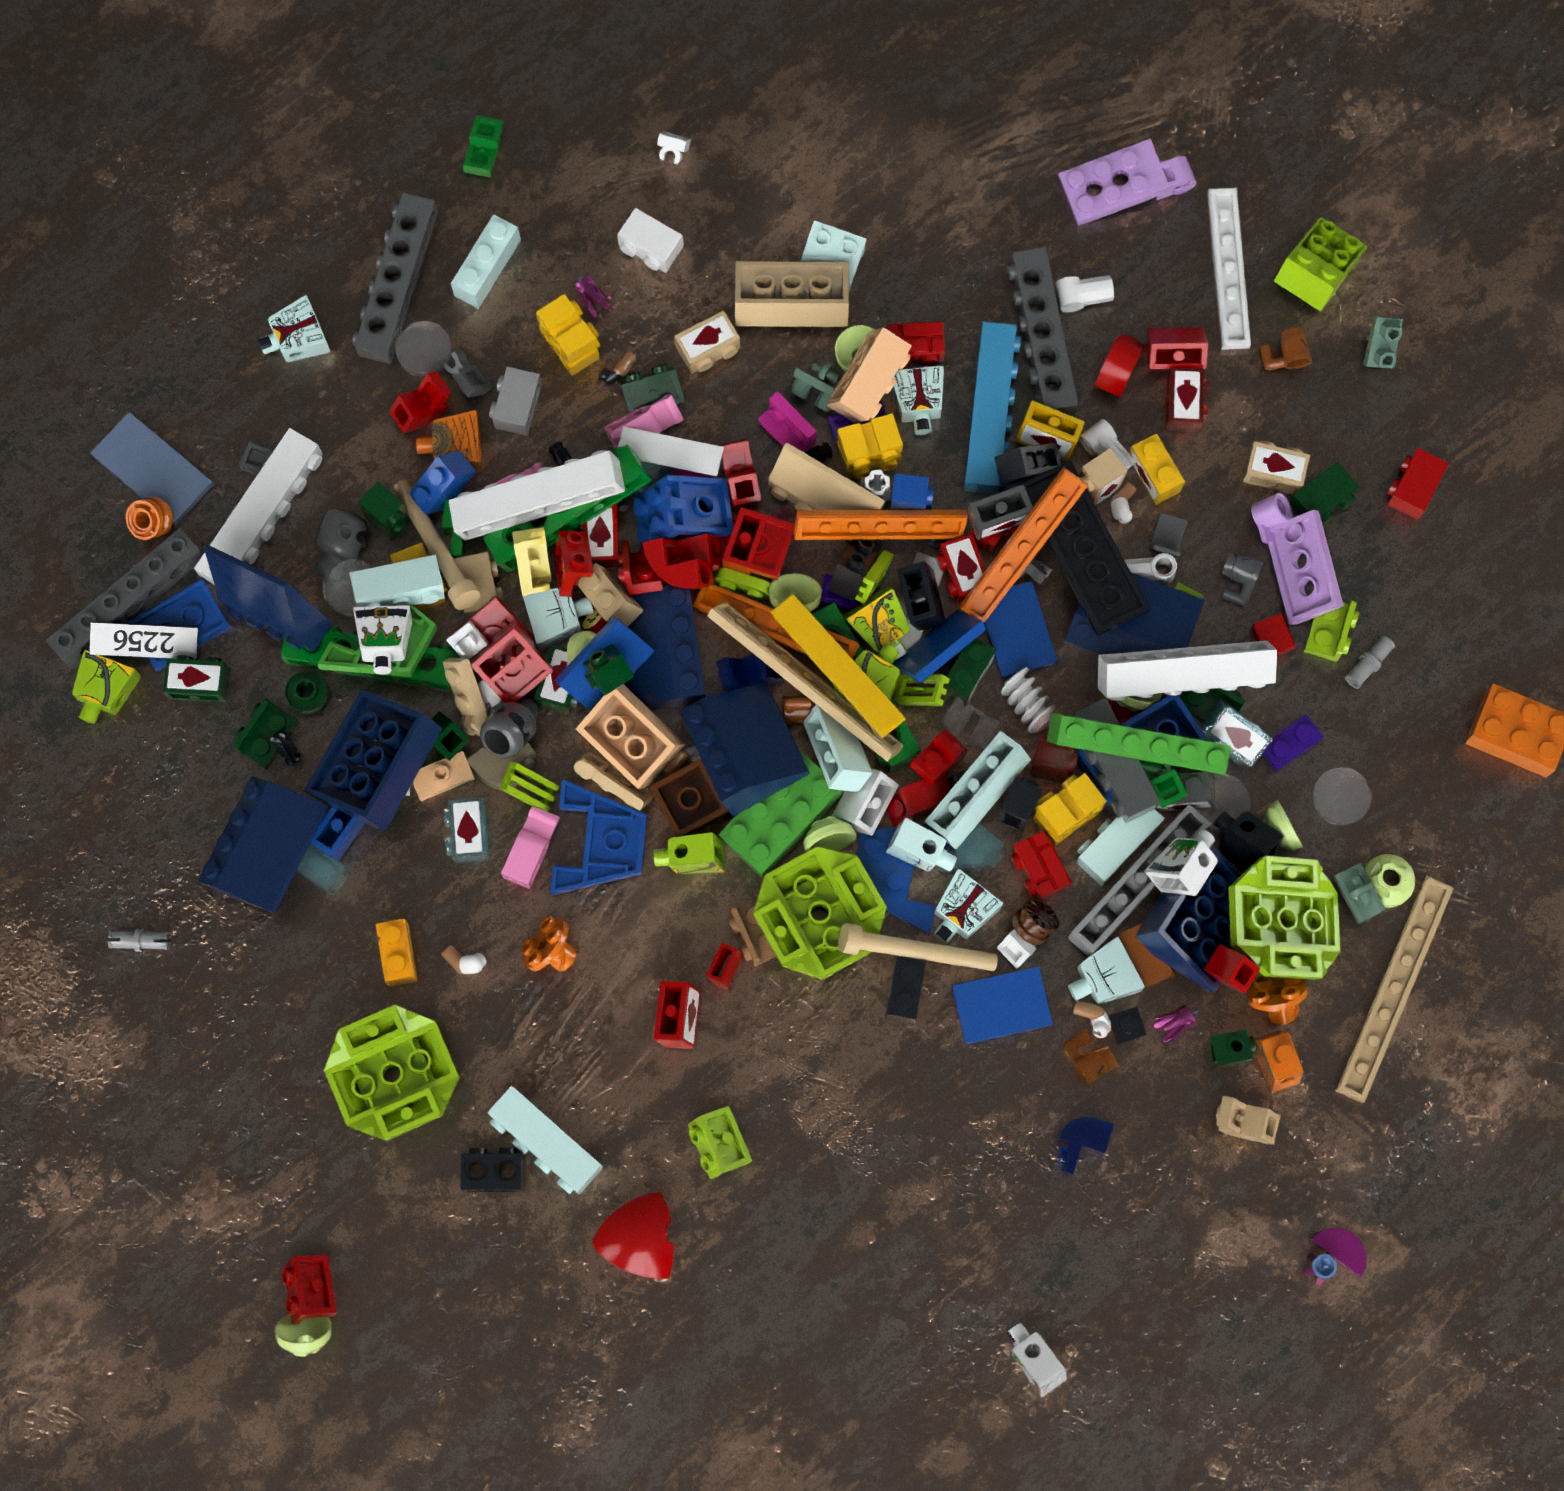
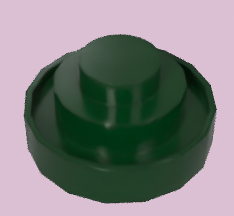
M310 670L300 671L292 675L285 687V698L289 705L295 711L303 714H311L321 710L329 697L328 686L324 678L317 672Z

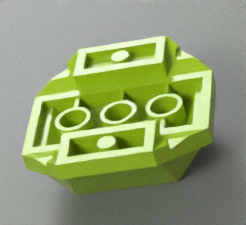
M815 847L764 876L753 915L782 967L823 980L872 953V951L859 950L857 955L841 953L838 941L843 924L861 925L863 932L880 934L887 907L857 855ZM815 908H824L828 912L827 918L822 921L815 920L811 915Z
M1263 856L1229 886L1231 947L1261 968L1259 972L1265 977L1321 979L1340 953L1338 893L1331 881L1322 872L1323 868L1318 860Z
M392 1005L338 1029L335 1043L324 1069L346 1125L385 1141L443 1116L460 1078L436 1021L397 1005ZM392 1067L399 1068L400 1077L398 1080L387 1082L386 1072Z

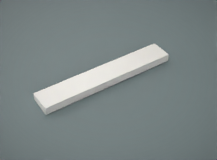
M1237 188L1209 189L1207 195L1221 350L1249 349L1251 340Z

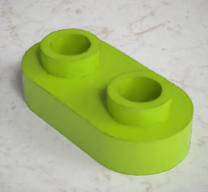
M719 568L715 581L720 587L732 592L739 591L745 593L746 597L758 602L770 598L769 582L728 568Z

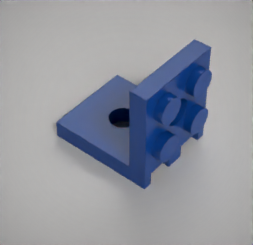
M666 475L634 498L633 509L638 525L637 539L640 542L641 550H643L642 542L659 538L671 540L679 534H711L721 537H729L732 534L734 526L727 479ZM699 500L707 505V513L700 509Z

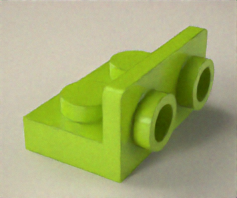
M1351 600L1349 604L1343 603V607L1313 618L1303 652L1335 662L1338 661L1342 654L1347 655L1352 638L1347 637L1350 627L1355 628L1359 612L1355 611L1357 602Z
M730 1106L701 1115L688 1124L690 1139L696 1145L701 1156L702 1168L708 1173L710 1179L717 1178L723 1173L752 1162Z

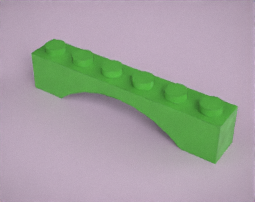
M1054 712L1051 715L1047 742L1060 746L1223 775L1226 774L1231 749L1230 745L1220 742L1149 731Z

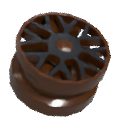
M1037 898L1027 900L1023 908H1020L1012 917L1013 927L1022 939L1033 945H1042L1049 938L1050 934L1059 928L1060 924L1055 911L1047 903Z

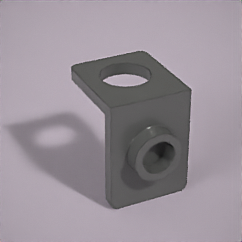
M1161 513L1149 550L1158 553H1168L1175 558L1180 557L1181 552H1179L1187 521Z

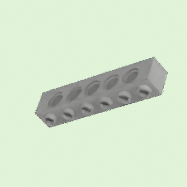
M1188 804L1070 933L1068 939L1088 957L1093 955L1156 887L1144 872L1147 867L1174 839H1194L1200 830L1207 831L1211 823Z

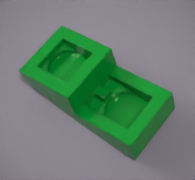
M476 115L469 136L470 145L463 164L464 173L491 178L500 144L503 120Z
M445 499L442 529L445 535L452 536L450 554L453 559L464 557V539L454 532L448 501L450 499Z
M1139 760L1160 800L1159 807L1161 809L1188 796L1176 770L1171 765Z

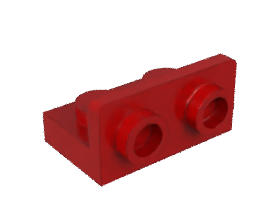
M559 530L553 554L559 596L571 597L573 586L578 585L579 577L593 576L594 571L588 533Z
M629 540L623 541V551L618 552L620 564L618 571L621 585L626 584L628 595L663 590L662 579L649 565L644 550L631 553Z
M328 1254L293 1256L282 1269L281 1275L282 1283L287 1287L286 1311L288 1315H291L292 1324H299L306 1318L333 1317L337 1311Z

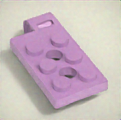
M1151 139L1058 173L1078 226L1154 197L1160 200L1171 195L1184 193L1192 189L1197 183L1186 156L1174 157L1160 163ZM1124 174L1129 180L1125 185L1118 186L1113 182L1116 175ZM1092 184H1098L1102 187V192L1099 195L1091 196L1087 193V188Z
M1276 493L1253 503L1251 507L1252 516L1258 526L1262 542L1269 545L1288 623L1290 625H1297L1343 607L1319 511L1311 510L1293 517L1290 503L1282 493ZM1304 553L1307 562L1300 569L1297 562L1299 556ZM1311 580L1314 585V590L1309 596H1307L1305 593V585L1308 581Z

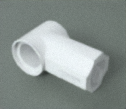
M1110 275L1082 280L1079 277L1070 276L1059 279L1055 283L1061 312H1075L1084 308L1085 305L1114 300V287Z
M1104 419L1099 420L1079 436L1082 446L1092 456H1099L1111 448L1127 470L1135 462L1117 440L1114 429Z
M872 470L869 476L860 477L861 487L885 501H891L889 475L883 474L882 470Z
M1161 553L1150 558L1124 560L1131 573L1158 583L1169 585L1175 578L1177 563L1175 558L1168 553ZM1166 565L1170 568L1171 572L1160 574L1156 571V567Z

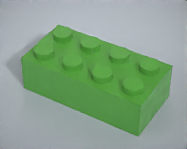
M800 749L799 751L811 774L737 814L718 834L720 839L763 879L807 835L811 829V824L821 820L844 794L843 790L829 789L822 769Z

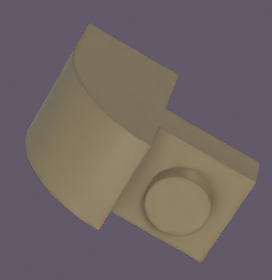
M527 743L518 754L506 759L491 754L485 747H482L469 757L467 761L484 784L493 789L500 790V785L510 762L518 763L530 769L535 764L534 759L537 758V755L531 745ZM512 781L510 783V786L514 788L519 786L518 784Z

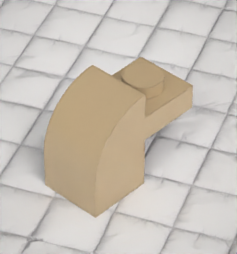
M1223 1096L1216 1112V1125L1219 1127L1218 1130L1223 1133L1274 1145L1280 1115L1268 1108L1246 1105L1233 1097Z

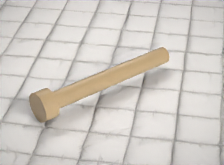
M401 480L397 482L393 489L399 500L404 504L407 514L430 554L436 555L439 569L450 587L448 597L453 606L458 610L473 606L480 598V592L472 580H465L430 517L420 509L409 495V492L413 489L409 481Z
M844 923L839 934L838 947L841 953L857 955L859 950H866L994 971L998 962V957L995 953L863 932L862 926Z

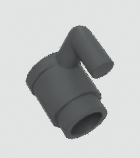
M1230 552L1222 574L1229 576L1231 580L1242 583L1240 592L1225 588L1222 599L1241 606L1246 605L1264 561L1256 560L1240 553L1236 555Z

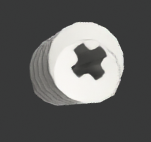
M1026 667L1005 682L1001 694L1003 696L1011 695L1007 702L1010 706L1017 705L1014 710L1017 715L1024 714L1021 718L1023 724L1031 723L1027 729L1031 734L1049 727L1051 713L1056 706L1054 704L1047 707L1044 705L1049 696L1038 697L1043 688L1041 686L1031 687L1036 679L1034 676L1025 679L1024 676L1029 671L1028 667Z

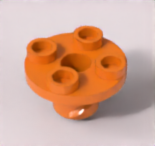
M547 916L542 921L540 930L533 939H527L521 948V953L524 954V965L528 969L538 971L549 964L558 971H565L573 964L577 951L566 942L569 931L568 923L561 918H553L552 916Z
M1259 975L1253 980L1254 985L1248 990L1247 997L1249 1004L1253 1008L1268 1013L1269 1021L1272 1024L1286 1025L1296 1019L1299 1003L1306 998L1308 988L1304 979Z

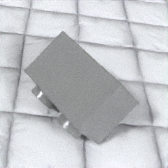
M506 367L505 375H500L497 383V392H500L497 402H492L489 413L495 429L528 436L542 386L540 374Z

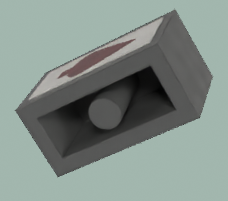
M1023 484L970 503L967 514L976 538L980 540L1019 526L1033 506Z
M1209 772L1178 774L1188 796L1162 809L1158 806L1155 810L1158 813L1181 811L1188 804L1194 809L1216 807L1214 778Z

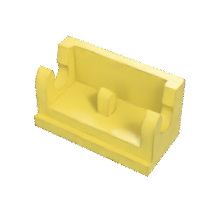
M544 527L512 532L522 596L549 590L552 579Z

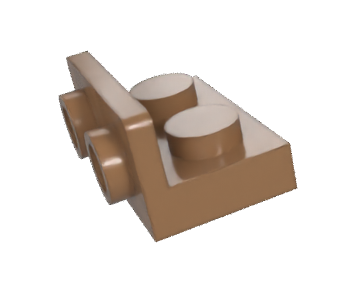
M757 900L739 908H736V906L731 908L732 917L727 918L734 935L737 933L741 935L744 943L739 946L746 962L752 960L754 967L776 957L753 915Z

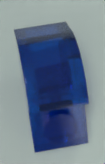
M753 653L742 659L724 657L716 661L719 670L718 677L724 689L734 690L761 682H766L769 686L783 679L782 676Z
M1093 1117L1078 1118L1067 1124L1056 1140L1068 1144L1067 1148L1061 1147L1056 1164L1061 1166L1059 1173L1069 1177L1073 1175L1081 1149L1103 1156L1106 1153L1114 1124Z

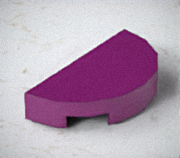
M1329 1228L1318 1232L1310 1240L1355 1275L1362 1277L1366 1268V1252L1362 1242L1353 1233L1342 1228Z

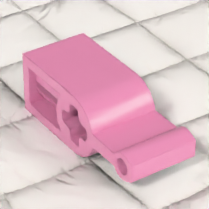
M667 394L651 405L637 408L603 428L615 449L619 446L623 426L662 434V431L674 424L680 423L684 419L672 395Z
M534 806L531 807L526 822L520 830L501 872L504 879L531 889L548 850L550 839L559 822V816Z

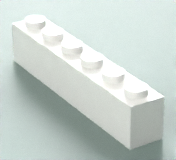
M289 428L210 546L250 565L253 564L259 555L258 549L264 540L268 541L275 531L274 525L280 517L283 518L288 513L291 507L290 502L295 494H300L303 491L307 482V476L321 464L323 453L319 445ZM204 553L194 569L199 577L214 585L206 554Z
M599 450L592 453L590 457L570 459L564 465L554 468L544 467L535 474L515 476L506 483L489 484L483 490L477 492H463L457 498L448 501L454 532L464 540H469L625 492V486L619 459L610 450Z
M1255 641L1098 655V689L1106 698L1117 701L1125 699V696L1135 695L1140 698H1150L1153 694L1157 693L1180 695L1182 691L1191 690L1197 693H1206L1214 688L1236 690L1238 686L1247 685L1252 688L1265 687V684L1276 683L1277 649L1268 641Z

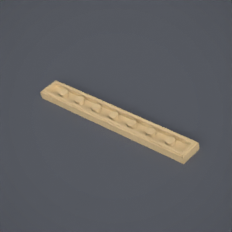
M723 602L710 610L707 617L884 760L889 761L903 748L902 743L890 734H887L882 739L846 698L727 602Z
M1427 875L1424 877L1335 1091L1361 1103L1365 1102L1454 887Z

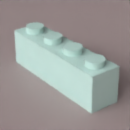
M1000 731L924 822L932 832L947 840L946 843L956 850L1011 785L1015 777L1031 761L1030 757L1021 745Z
M512 1085L487 1112L493 1118L489 1123L502 1135L507 1130L515 1138L511 1143L523 1154H526L528 1150L537 1157L534 1163L546 1174L552 1170L560 1177L556 1183L568 1194H571L574 1190L580 1195L603 1169V1166Z

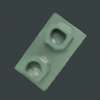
M1374 315L1371 331L1366 335L1368 345L1363 363L1366 367L1391 369L1395 367L1396 351L1403 331V319L1401 317Z
M827 361L822 367L814 363L811 371L819 375L818 378L796 368L793 374L796 380L794 381L791 393L806 400L812 387H815L821 392L814 405L829 412L831 408L826 404L835 388L825 382L828 379L835 384L837 383L839 376L831 372L834 364Z
M1361 863L1333 876L1358 924L1386 910Z

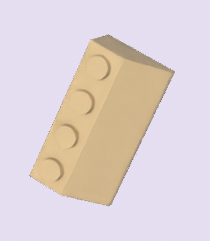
M736 261L735 326L848 327V262Z
M787 442L768 479L770 493L781 501L787 499L792 502L797 510H884L885 500Z

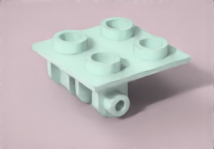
M814 220L800 262H848L850 290L860 258L864 255L867 239Z

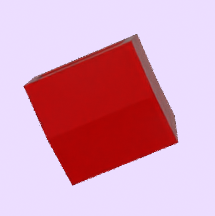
M1282 613L1256 622L1250 628L1255 641H1268L1277 649V656L1297 649Z
M721 943L706 977L711 980V983L728 990L742 962L743 953L737 948ZM728 955H731L730 958H729V960H728V962H727V964H726V966H725V968H724V970H723V972H722L721 977L719 978L718 976H719V974H720V971H721V969H722V967H723V965H724V963H725V961H726Z

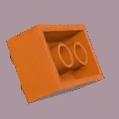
M1493 683L1484 693L1464 744L1547 778L1556 770L1564 749V713Z

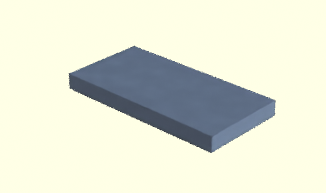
M130 412L90 452L96 460L141 498L158 497L163 499L172 511V524L174 526L183 519L214 485L209 478Z

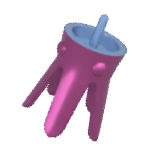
M579 276L580 281L575 285L574 290L581 296L587 313L589 314L590 312L593 318L597 315L591 298L596 303L599 302L605 309H610V304L600 291L611 300L613 298L597 286L592 276H587L583 279Z
M1183 1005L1175 1012L1153 1017L1154 1019H1161L1156 1021L1153 1026L1155 1028L1163 1027V1030L1169 1031L1162 1040L1164 1043L1169 1041V1044H1171L1184 1030L1196 1025L1193 1015L1198 1010L1191 1012L1186 1005Z
M1309 1254L1307 1259L1311 1261V1266L1305 1268L1303 1274L1304 1276H1318L1316 1284L1322 1285L1326 1279L1336 1273V1261L1327 1254L1319 1256Z

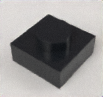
M1137 1006L1108 1016L1117 1045L1147 1035Z

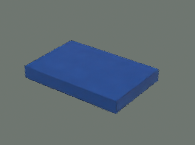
M203 578L127 621L129 625L198 628L197 648L232 629L231 624ZM148 657L157 672L166 667L167 659H176Z
M1032 581L1011 587L984 623L987 628L986 632L990 644L997 649L995 660L1001 679L1012 677L1028 667V672L1055 665L1058 662Z
M956 610L945 619L946 623L936 626L910 647L905 655L895 660L892 665L897 667L900 673L922 683L987 628L981 620Z
M615 616L555 679V682L590 711L604 696L598 688L593 690L584 677L588 672L582 663L588 660L592 653L603 650L612 644L622 654L634 674L654 652L650 645Z
M1039 967L952 986L965 1045L1053 1025Z

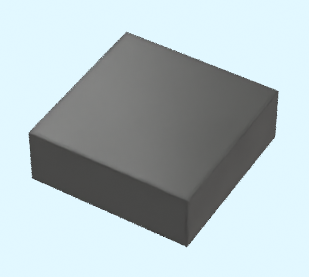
M249 441L239 462V469L258 475L274 450Z

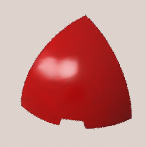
M702 534L678 541L659 538L642 542L649 565L665 582L685 589L705 588L714 582L712 572L719 569L721 565L722 548L720 536Z
M657 1192L638 1197L613 1212L600 1226L591 1243L598 1253L610 1263L630 1273L649 1278L669 1279L673 1264L674 1244L668 1241L667 1227L672 1221L662 1193Z

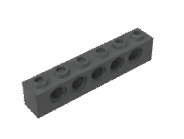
M402 193L400 202L396 201L392 212L394 221L392 227H388L385 233L384 241L386 247L384 252H380L378 255V272L376 278L372 277L369 284V294L371 295L368 303H364L362 306L361 327L356 329L353 335L352 343L355 345L358 356L389 364L392 362L438 214L435 200ZM407 224H416L411 230L404 229ZM400 249L408 250L404 255H396V252ZM393 274L400 275L395 281L388 280L389 276ZM383 300H392L389 306H380ZM376 325L385 326L380 332L372 331Z
M1046 247L1013 252L1011 263H1007L1009 280H1014L1016 289H1012L1014 305L1019 306L1021 315H1018V326L1020 332H1025L1026 341H1023V351L1025 358H1030L1032 366L1028 368L1030 384H1035L1037 394H1034V401L1067 415H1075L1078 408V400ZM1032 278L1037 281V284L1028 285L1024 280ZM1038 304L1043 309L1041 311H1033L1029 306ZM1043 330L1047 332L1048 336L1038 337L1034 332ZM1049 356L1054 362L1045 364L1040 358ZM1049 382L1056 383L1059 389L1050 390L1045 384Z
M179 528L45 641L66 665L73 670L80 664L84 650L90 651L91 623L128 624L127 621L139 615L195 568L203 554Z

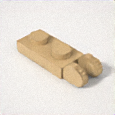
M448 658L442 663L446 671V679L450 683L455 696V705L462 715L460 720L461 728H463L466 735L473 736L477 734V736H480L481 725L488 717L469 659Z
M585 753L574 763L573 767L577 775L579 774L585 780L592 778L604 791L612 792L631 808L641 811L651 802L654 796L648 787L637 789L609 761H605L598 755L596 756L595 753Z

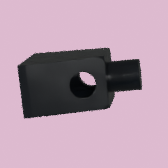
M1223 811L1213 823L1225 834L1220 845L1221 850L1243 872L1260 857L1276 856L1284 838V835L1249 811L1243 812L1236 820Z

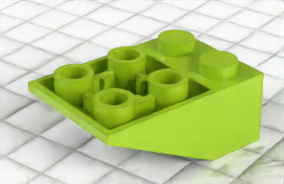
M1320 217L1286 258L1274 282L1317 310L1322 311L1368 246L1360 242L1358 238L1338 228L1333 222Z

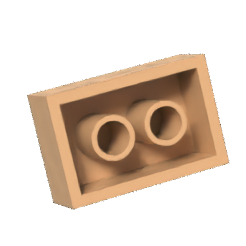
M884 327L868 332L826 405L853 423L867 421L869 418L873 419L882 406L879 401L883 394H888L896 383V379L893 378L898 369L902 370L908 363L911 356L908 352L912 346Z
M624 684L606 696L604 695L576 728L637 789L649 787L686 744Z

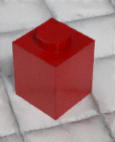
M1219 944L1204 970L1222 984L1245 994L1261 968L1244 955Z

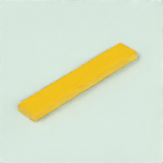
M794 594L771 611L773 618L882 739L905 721L903 714Z

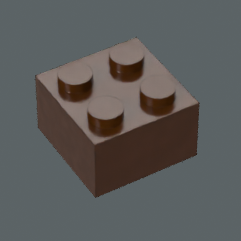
M701 759L649 786L676 837L690 835L730 813L721 803Z

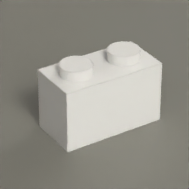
M636 208L617 234L620 249L625 254L631 257L636 255L643 259L649 268L656 271L660 269L665 273L684 247L683 235Z
M871 769L872 775L859 792H844L832 814L837 819L851 824L855 832L870 836L874 834L899 786L882 771Z

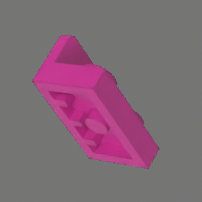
M778 391L769 398V409L758 418V423L782 447L787 442L805 453L816 443L817 431Z

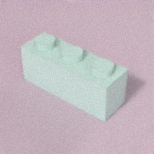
M493 214L451 282L455 297L478 309L480 308L521 241L517 226Z
M436 555L349 573L357 607L412 606L421 603L432 604L440 599H445Z
M815 705L803 724L829 789L859 792L873 773L859 739L818 705Z
M1156 810L1150 811L1128 823H1125L1122 817H1117L1113 822L1108 818L1097 830L1100 835L1096 840L1092 842L1088 839L1077 852L1080 856L1076 863L1100 886H1103L1157 830L1165 818Z

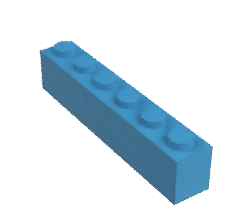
M984 321L982 324L964 484L965 492L995 495L998 494L1000 486H1005V484H1001L994 457L1009 452L1010 442L1004 441L1005 432H1011L1013 415H1007L1008 405L1013 406L1015 389L1010 388L1011 379H1016L1018 362H1013L1014 352L1019 353L1021 336L1016 335L1017 325Z

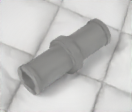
M1381 635L1368 652H1363L1360 655V661L1345 676L1346 682L1353 688L1359 689L1372 672H1377L1381 668V662L1395 648L1394 642L1389 637Z
M136 928L135 931L110 930L108 938H120V941H108L110 949L124 948L143 952L144 949L169 950L171 947V942L159 941V939H171L170 931H145L143 928Z

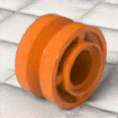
M158 497L137 500L130 504L126 511L125 518L129 531L133 536L141 540H149L165 535L172 526V511L169 505Z

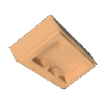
M461 751L450 761L444 758L420 768L413 781V785L420 801H423L472 781L475 778L464 751Z

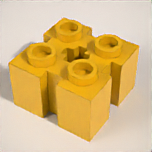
M563 294L536 311V315L540 323L539 328L542 336L552 350L557 353L569 374L573 376L600 359L597 349L600 347V343L597 340L599 335L592 323H585L581 315L583 312L575 300L570 302L567 296Z
M893 413L871 419L869 423L862 425L857 423L838 429L837 451L846 478L854 477V479H860V477L869 476L872 469L879 468V470L881 469L885 472L893 470L898 464H901L903 443Z
M1085 773L1078 778L1076 775L1068 778L1061 784L1062 788L1058 791V794L1054 795L1052 792H1049L1038 801L1039 805L1035 808L1036 814L1033 820L1041 831H1046L1054 847L1073 834L1078 828L1099 815L1106 803V799Z

